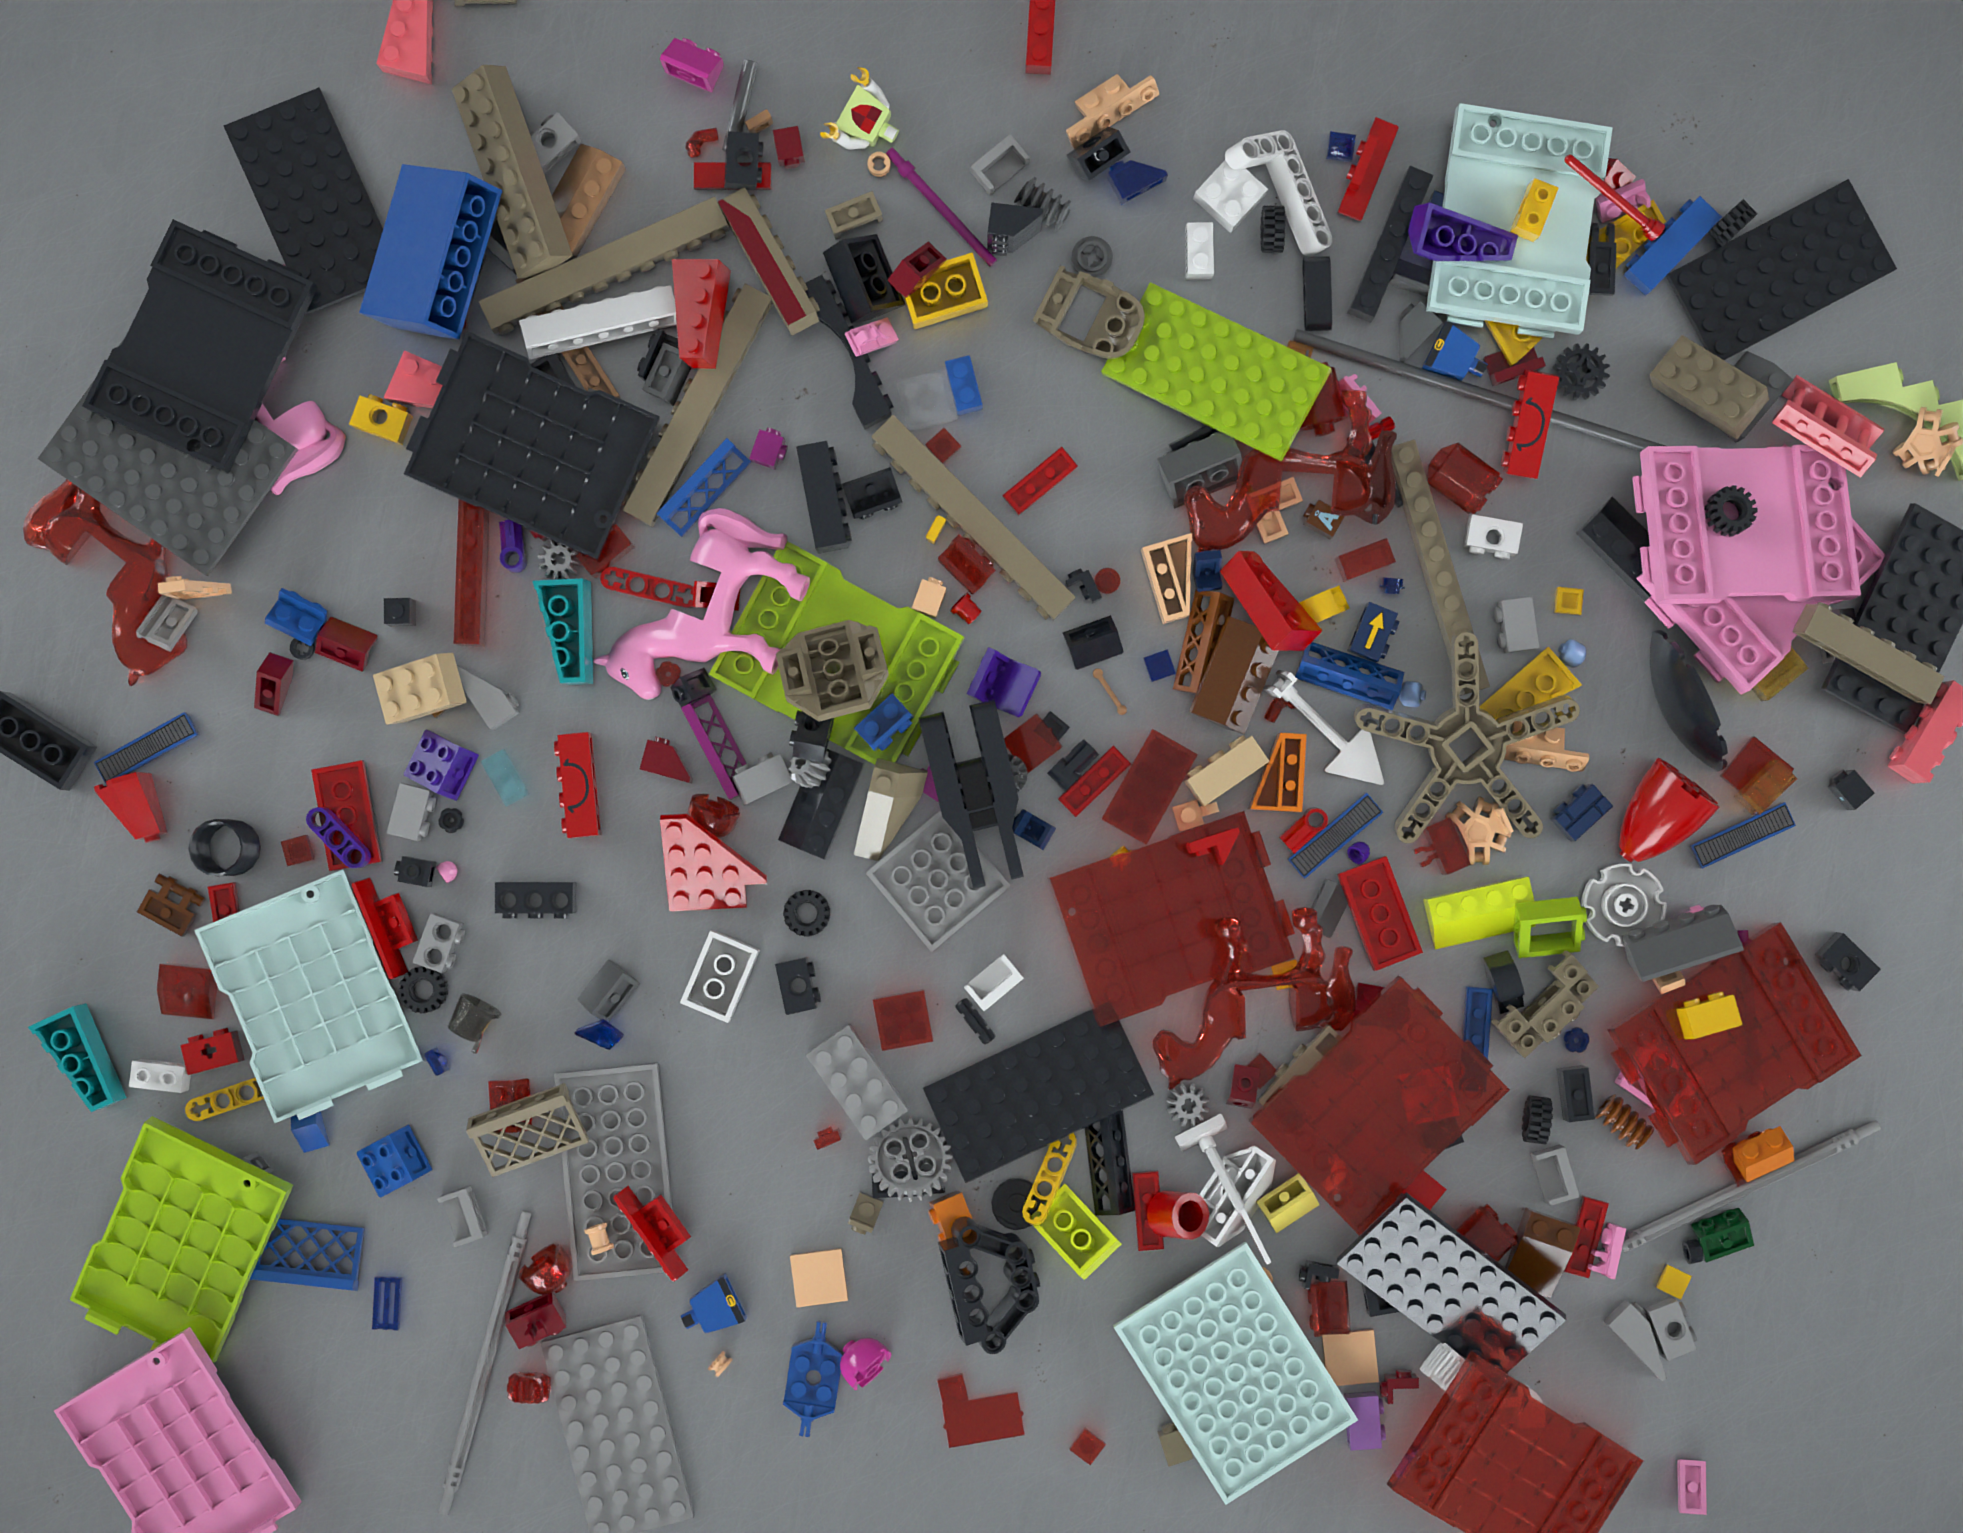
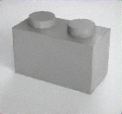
M1525 597L1498 602L1497 607L1494 608L1496 623L1500 622L1501 633H1498V644L1500 648H1503L1504 654L1539 648L1533 598Z
M771 752L758 758L760 763L750 768L748 763L735 769L737 775L731 777V780L744 805L794 782L780 754L773 756Z
M399 783L387 834L414 841H422V838L427 836L430 822H427L429 812H433L436 804V797H433L434 792Z

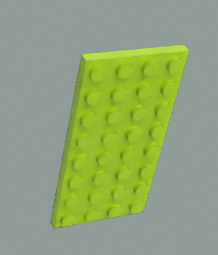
M1150 282L1139 301L1144 310V325L1134 346L1125 355L1115 359H1108L1101 373L1282 462L1331 373V368Z

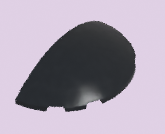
M1656 630L1652 632L1650 671L1655 696L1661 712L1671 730L1693 755L1714 770L1721 771L1728 764L1726 759H1722V756L1728 754V749L1723 736H1718L1717 733L1721 723L1712 700L1695 668L1690 667L1689 664L1685 665L1682 661L1685 659L1684 651L1675 641L1669 643L1666 641L1668 639L1667 633L1662 630Z

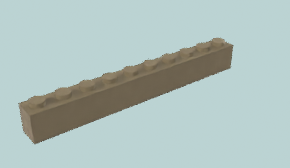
M712 197L482 299L479 303L493 333L503 335L511 332L514 329L513 326L519 324V320L525 319L528 316H537L541 312L551 313L554 310L561 309V305L569 301L571 303L579 302L585 298V294L594 291V293L601 292L608 288L609 283L616 280L618 282L626 281L632 277V273L639 270L641 272L648 271L656 266L655 263L663 259L665 262L671 261L679 256V252L686 249L688 251L696 250L702 246V242L708 239L712 241L718 240L726 235L725 232L729 231V227L716 197Z
M746 283L742 289L737 288L732 297L734 304L730 312L726 310L724 313L716 369L695 368L698 371L693 379L689 378L683 389L685 395L682 401H677L671 411L673 418L669 425L665 423L659 433L661 438L657 447L653 446L650 449L646 458L649 462L645 470L642 468L639 470L634 480L637 484L633 492L629 491L623 502L625 506L623 511L626 514L651 527H654L659 517L656 513L668 501L773 305L768 295Z
M894 415L871 436L875 442L872 444V447L881 456L886 453L893 460L890 465L899 474L905 472L911 478L908 481L909 484L918 493L923 490L929 496L926 499L927 502L936 511L941 508L947 514L945 517L946 521L954 529L959 526L965 532L963 538L972 547L977 544L984 551L981 556L990 565L995 562L1002 569L999 574L1008 583L1014 581L1020 587L1017 592L1027 602L1032 599L1038 605L1036 611L1045 620L1050 617L1054 621L1075 600L1076 597Z
M1414 439L1392 446L1391 460L1396 477V487L1403 501V510L1452 667V635L1455 631L1462 628L1470 630L1473 634L1474 632ZM1464 636L1463 641H1459V643L1464 648V654L1469 655L1466 652V643L1471 641ZM1479 652V690L1489 688L1490 684ZM1463 662L1459 666V672L1463 674L1468 673L1472 667L1471 663ZM1468 687L1463 688L1459 694L1462 696L1472 693V689Z

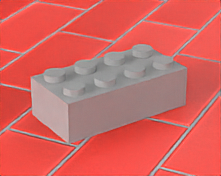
M848 1024L806 1054L865 1141L909 1110L907 1104L851 1024Z

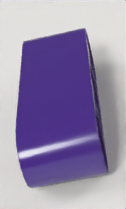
M317 807L307 813L306 823L309 828L349 868H363L368 865L371 859L368 848L330 809ZM319 812L324 813L326 816V821L322 826L317 825L315 821L316 815ZM337 831H341L344 835V840L340 845H337L333 840V836ZM356 849L362 854V859L358 864H355L351 859V854Z

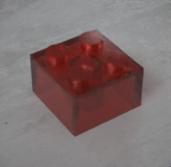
M925 989L873 998L882 1051L934 1041Z

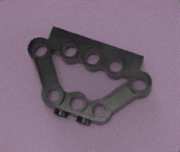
M960 1217L952 1224V1238L938 1242L958 1334L966 1346L978 1342L986 1353L997 1354L1005 1348L1006 1340L1024 1317L1038 1307L1039 1294L1037 1288L1040 1287V1281L1037 1273L1033 1272L1032 1264H1035L1034 1254L1031 1248L1028 1249L1027 1245L1018 1235L1014 1233L1003 1234L978 1225L969 1217ZM972 1229L969 1236L962 1237L965 1231ZM1017 1246L1014 1252L1008 1253L1011 1247ZM973 1248L1006 1260L1003 1272L1010 1281L1011 1287L1009 1293L990 1316L988 1310L981 1302L984 1289L975 1277L978 1273V1264L970 1254V1249ZM968 1261L966 1267L959 1269L963 1262ZM1022 1269L1021 1274L1014 1277L1015 1272ZM974 1285L971 1291L964 1292L968 1286ZM1028 1293L1023 1300H1019L1022 1294ZM979 1309L975 1315L970 1316L973 1310ZM995 1334L991 1340L986 1341L989 1335Z

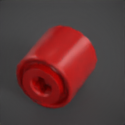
M1164 1190L1157 1193L1151 1199L1147 1218L1153 1232L1160 1237L1193 1240L1200 1237L1206 1230L1209 1223V1210L1203 1197L1197 1193Z

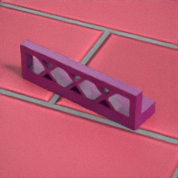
M708 695L693 704H687L681 709L728 799L732 800L738 797L739 794L731 777L735 776V769H737L739 761L742 766L747 763L712 696ZM709 702L713 710L710 721L700 719L695 710ZM715 716L720 724L713 723ZM702 722L709 724L707 731ZM712 725L723 729L725 735L722 744L711 740L709 734ZM727 739H728V741L730 742V744H731L732 747H729V746H726V745H725ZM714 745L721 747L719 754ZM724 748L735 752L737 758L734 767L723 763L721 757ZM726 768L733 770L731 777Z

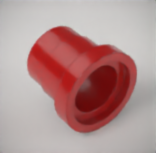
M967 592L952 606L950 612L953 615L956 613L969 625L979 616L982 610L970 599L971 595Z

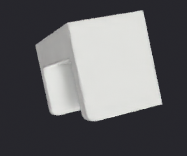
M1003 953L967 983L964 988L981 1009L985 1011L1024 979V977Z

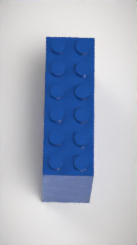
M402 164L359 313L396 329L459 340L503 190L467 172Z

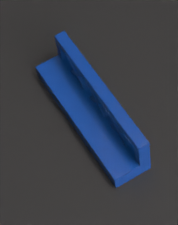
M726 438L656 514L683 537L696 523L699 516L709 509L749 466L751 461ZM732 453H735L743 463L735 470H726V459ZM721 465L723 466V470H717ZM733 473V474L726 480V474ZM712 474H723V484L719 488L709 489L708 479ZM705 483V489H699ZM709 492H715V493L709 498ZM695 493H705L706 503L702 507H691V497ZM687 502L688 508H682L683 505ZM688 511V522L681 529L670 520L677 512ZM691 511H697L693 515V517H691Z
M1311 642L1303 651L1295 677L1299 680L1393 710L1401 693L1405 672ZM1309 651L1320 654L1322 658L1318 659L1309 656ZM1335 660L1343 661L1347 666H1339L1335 663ZM1359 668L1367 669L1371 674H1364ZM1384 676L1397 679L1396 684L1386 681Z

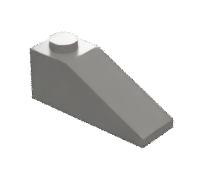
M457 665L463 690L491 730L497 729L520 713L516 708L519 706V703L511 692L507 694L502 689Z
M1624 1300L1603 1322L1657 1378L1664 1382L1667 1377L1650 1323L1644 1318L1646 1312L1637 1302L1631 1304Z

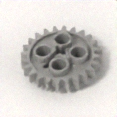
M909 1117L908 1124L905 1125L901 1119L898 1120L899 1126L897 1127L890 1123V1131L880 1130L882 1138L874 1137V1143L877 1146H870L869 1148L870 1153L873 1154L868 1157V1162L873 1164L869 1167L870 1173H876L873 1176L874 1183L881 1181L879 1185L881 1191L888 1187L889 1197L897 1192L899 1201H901L904 1195H908V1200L911 1202L913 1195L916 1194L919 1200H922L923 1192H926L931 1197V1188L934 1187L940 1190L939 1180L947 1182L945 1173L951 1172V1166L948 1163L953 1162V1158L951 1155H947L951 1152V1146L945 1145L947 1143L945 1137H940V1128L932 1131L933 1125L931 1122L924 1127L921 1118L917 1124H913L912 1117ZM903 1139L908 1140L918 1176L917 1180H914L912 1177ZM918 1140L926 1142V1145L922 1148L913 1146ZM892 1147H898L901 1149V1151L896 1155H892L888 1152V1150ZM924 1164L933 1166L929 1172L921 1171L920 1167ZM898 1171L908 1173L903 1179L894 1176Z

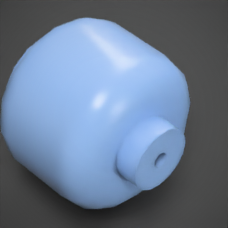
M1569 639L1566 643H1562L1559 646L1558 652L1561 653L1559 659L1564 664L1574 668L1585 660L1586 648L1576 640Z
M1405 681L1402 685L1399 699L1403 706L1419 707L1421 701L1426 699V690H1423V685L1420 682Z

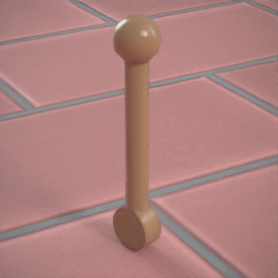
M1099 668L1095 669L1093 677L1099 679L1117 706L1118 714H1126V706L1121 705L1103 678V671Z

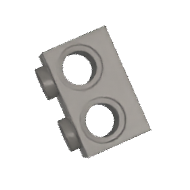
M431 913L412 963L440 973L447 972V969H452L456 959V955L453 954L456 944L460 945L465 935V930H462L464 923L437 913ZM443 924L448 925L451 929V935L447 939L442 938L439 933L440 927ZM433 949H438L442 953V959L439 963H435L431 959Z

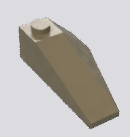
M877 758L853 855L875 861L880 860L921 798L928 771Z

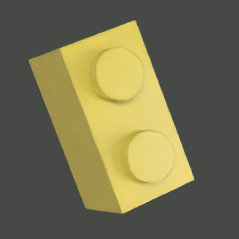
M1300 1173L1256 1201L1276 1234L1319 1206L1313 1191Z

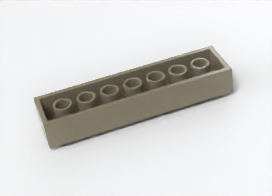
M483 64L453 87L452 92L483 180L503 190L496 211V217L517 277L532 278L559 266L573 255L506 66Z

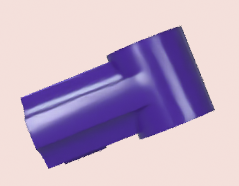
M511 520L499 522L500 562L512 573L522 572L527 566L523 526ZM512 554L519 555V561L515 565L508 564V559Z

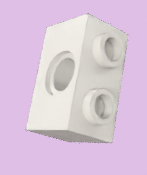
M1472 514L1467 519L1463 548H1469V553L1484 555L1485 552L1495 553V558L1508 560L1510 556L1518 554L1523 523ZM1489 531L1496 533L1498 536L1497 544L1493 545L1487 541L1486 535Z
M138 1059L132 1061L129 1087L182 1093L189 1090L191 1075L187 1074L186 1066L183 1063Z

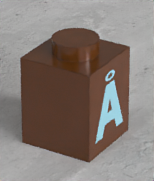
M1318 500L1315 505L1310 503L1303 514V517L1307 519L1303 525L1330 540L1335 535L1346 514Z

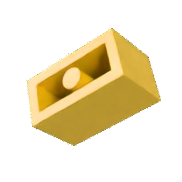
M1723 991L1707 995L1709 1000L1700 1002L1699 998L1683 1002L1685 1007L1678 1008L1676 1011L1684 1039H1696L1741 1026L1742 1021L1734 995H1724Z

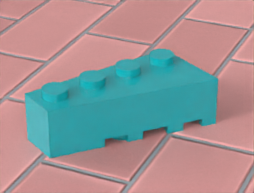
M583 578L534 580L533 585L537 591L540 611L543 613L546 625L545 630L551 643V652L559 682L566 685L593 684L591 581Z
M86 1003L72 1006L28 1026L32 1034H36L40 1039L44 1050L55 1059L61 1073H65L72 1082L71 1086L91 1112L106 1108L127 1098Z

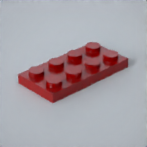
M364 760L311 769L317 806L330 809L368 848L371 854L368 864L382 862ZM319 812L322 826L326 821V816L324 813ZM341 831L335 832L333 840L337 845L342 844L344 840V835ZM324 843L329 871L349 868ZM357 849L351 854V859L355 864H358L362 859V854Z
M1387 856L1337 874L1373 971L1383 969L1423 953Z

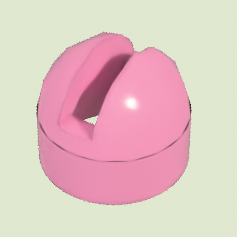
M446 861L436 866V869L447 884L457 876L458 870L453 862Z

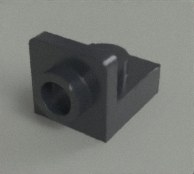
M1080 568L1068 574L1069 579L1065 581L1067 587L1081 581L1083 585L1079 586V589L1085 600L1090 599L1093 604L1102 599L1089 570L1083 572Z
M705 668L679 677L670 687L673 698L679 703L681 708L693 701L713 694L717 690Z
M1306 1260L1305 1266L1300 1268L1299 1281L1302 1282L1304 1289L1310 1290L1312 1275H1316V1280L1330 1282L1331 1278L1338 1279L1340 1269L1337 1265Z

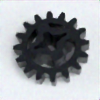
M1577 343L1573 345V351L1567 347L1563 350L1565 356L1561 354L1557 356L1556 359L1560 364H1555L1552 369L1558 371L1556 375L1559 376L1560 383L1557 389L1564 387L1566 389L1564 396L1573 393V400H1577L1580 394H1582L1583 399L1587 400L1590 393L1596 396L1599 393L1598 388H1605L1606 384L1602 380L1608 379L1610 375L1605 373L1604 370L1609 368L1610 364H1603L1602 360L1605 359L1606 355L1598 356V347L1591 351L1589 350L1588 343L1582 349ZM1579 355L1576 363H1567L1571 357ZM1580 366L1582 367V371L1586 373L1582 377L1580 376V372L1576 371ZM1566 376L1569 377V379L1571 380L1572 384L1567 380ZM1587 380H1596L1592 386L1584 388Z

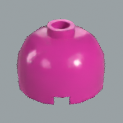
M862 1338L856 1342L851 1340L842 1350L844 1355L840 1361L841 1374L854 1390H857L858 1384L863 1388L884 1369L880 1364L884 1359L889 1362L892 1354L876 1339Z

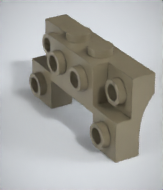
M1566 950L1562 953L1565 957L1564 960L1556 967L1550 965L1547 968L1557 980L1542 992L1522 1013L1509 1004L1506 1007L1510 1011L1500 1021L1495 1018L1491 1021L1517 1053L1524 1058L1543 1041L1548 1043L1556 1039L1569 1022L1578 1018L1580 1012L1585 1008L1582 1003L1599 988L1596 982L1588 975V971Z
M1328 1024L1306 1046L1301 1044L1293 1052L1294 1059L1288 1065L1283 1063L1274 1074L1277 1077L1274 1079V1082L1257 1099L1294 1136L1299 1133L1298 1130L1307 1120L1310 1121L1312 1119V1116L1299 1103L1322 1078L1335 1067L1342 1075L1349 1079L1352 1076L1351 1073L1366 1061Z

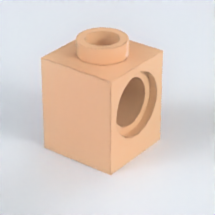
M929 577L928 581L922 579L912 609L936 619L947 588L942 586L943 582Z

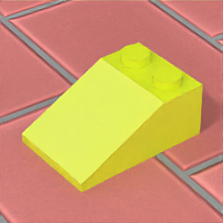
M1066 1184L1058 1190L1045 1221L1040 1225H1033L1084 1280L1122 1245ZM1037 1210L1031 1215V1220H1034L1036 1216L1040 1217L1041 1213Z

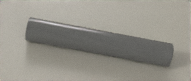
M744 59L722 147V150L725 152L728 131L742 132L758 67V63L752 60Z

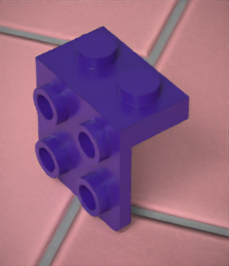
M988 647L975 677L971 681L967 694L980 702L994 699L998 710L1021 717L1041 677V671L1010 659L997 650Z

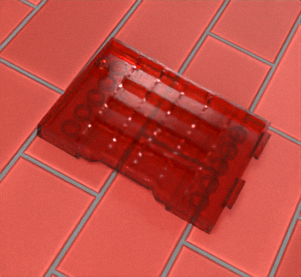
M1244 811L1169 836L1167 839L1130 852L1120 853L1047 878L1098 1026H1103L1160 1006L1167 996L1223 976L1237 979L1295 958L1288 936L1295 934L1283 899L1275 901L1264 867L1271 865L1262 836L1260 831L1251 833ZM1232 828H1239L1240 833L1223 865H1219L1214 847H1210L1212 852L1198 857L1195 852L1188 854L1186 843ZM1070 908L1075 909L1073 916L1068 913Z
M1781 922L1770 924L1743 942V951L1714 960L1709 966L1685 981L1686 985L1661 994L1607 1029L1618 1048L1610 1054L1628 1084L1631 1085L1635 1081H1638L1656 1111L1648 1117L1664 1144L1668 1148L1676 1144L1689 1165H1697L1738 1138L1737 1136L1746 1130L1750 1119L1794 1090H1808L1862 1056ZM1784 958L1788 960L1787 965L1784 964ZM1723 991L1724 995H1734L1742 1021L1741 1026L1696 1039H1684L1676 1011L1678 1008L1685 1007L1683 1002L1699 998L1700 1002L1709 1000L1707 995Z
M1399 975L1351 1020L1350 1031L1306 1074L1294 1075L1249 1119V1122L1359 1236L1397 1200L1396 1198L1444 1149L1453 1144L1470 1126L1479 1121L1510 1091L1490 1070L1493 1067L1491 1062L1468 1039L1464 1042L1440 1018L1443 1014L1442 1011L1418 987L1413 989ZM1340 1194V1200L1335 1201L1334 1195Z
M1471 1351L1388 1480L1387 1485L1394 1492L1465 1533H1598L1644 1460L1586 1422L1573 1423L1532 1397L1529 1387Z

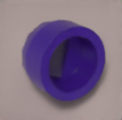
M1358 841L1348 848L1347 854L1352 862L1362 864L1370 856V848L1365 842Z

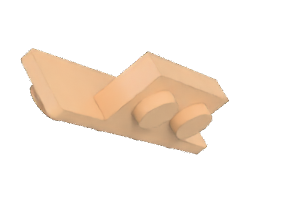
M1116 74L1075 101L1076 107L1085 118L1066 130L1072 147L1076 149L1105 128L1112 126L1157 97L1159 90L1153 76L1150 75L1129 88L1121 77Z
M1513 722L1511 732L1520 731L1522 722ZM1556 727L1506 745L1504 760L1516 761L1520 764L1529 763L1546 768L1555 767L1572 772H1582L1589 761V754L1564 750L1565 728Z

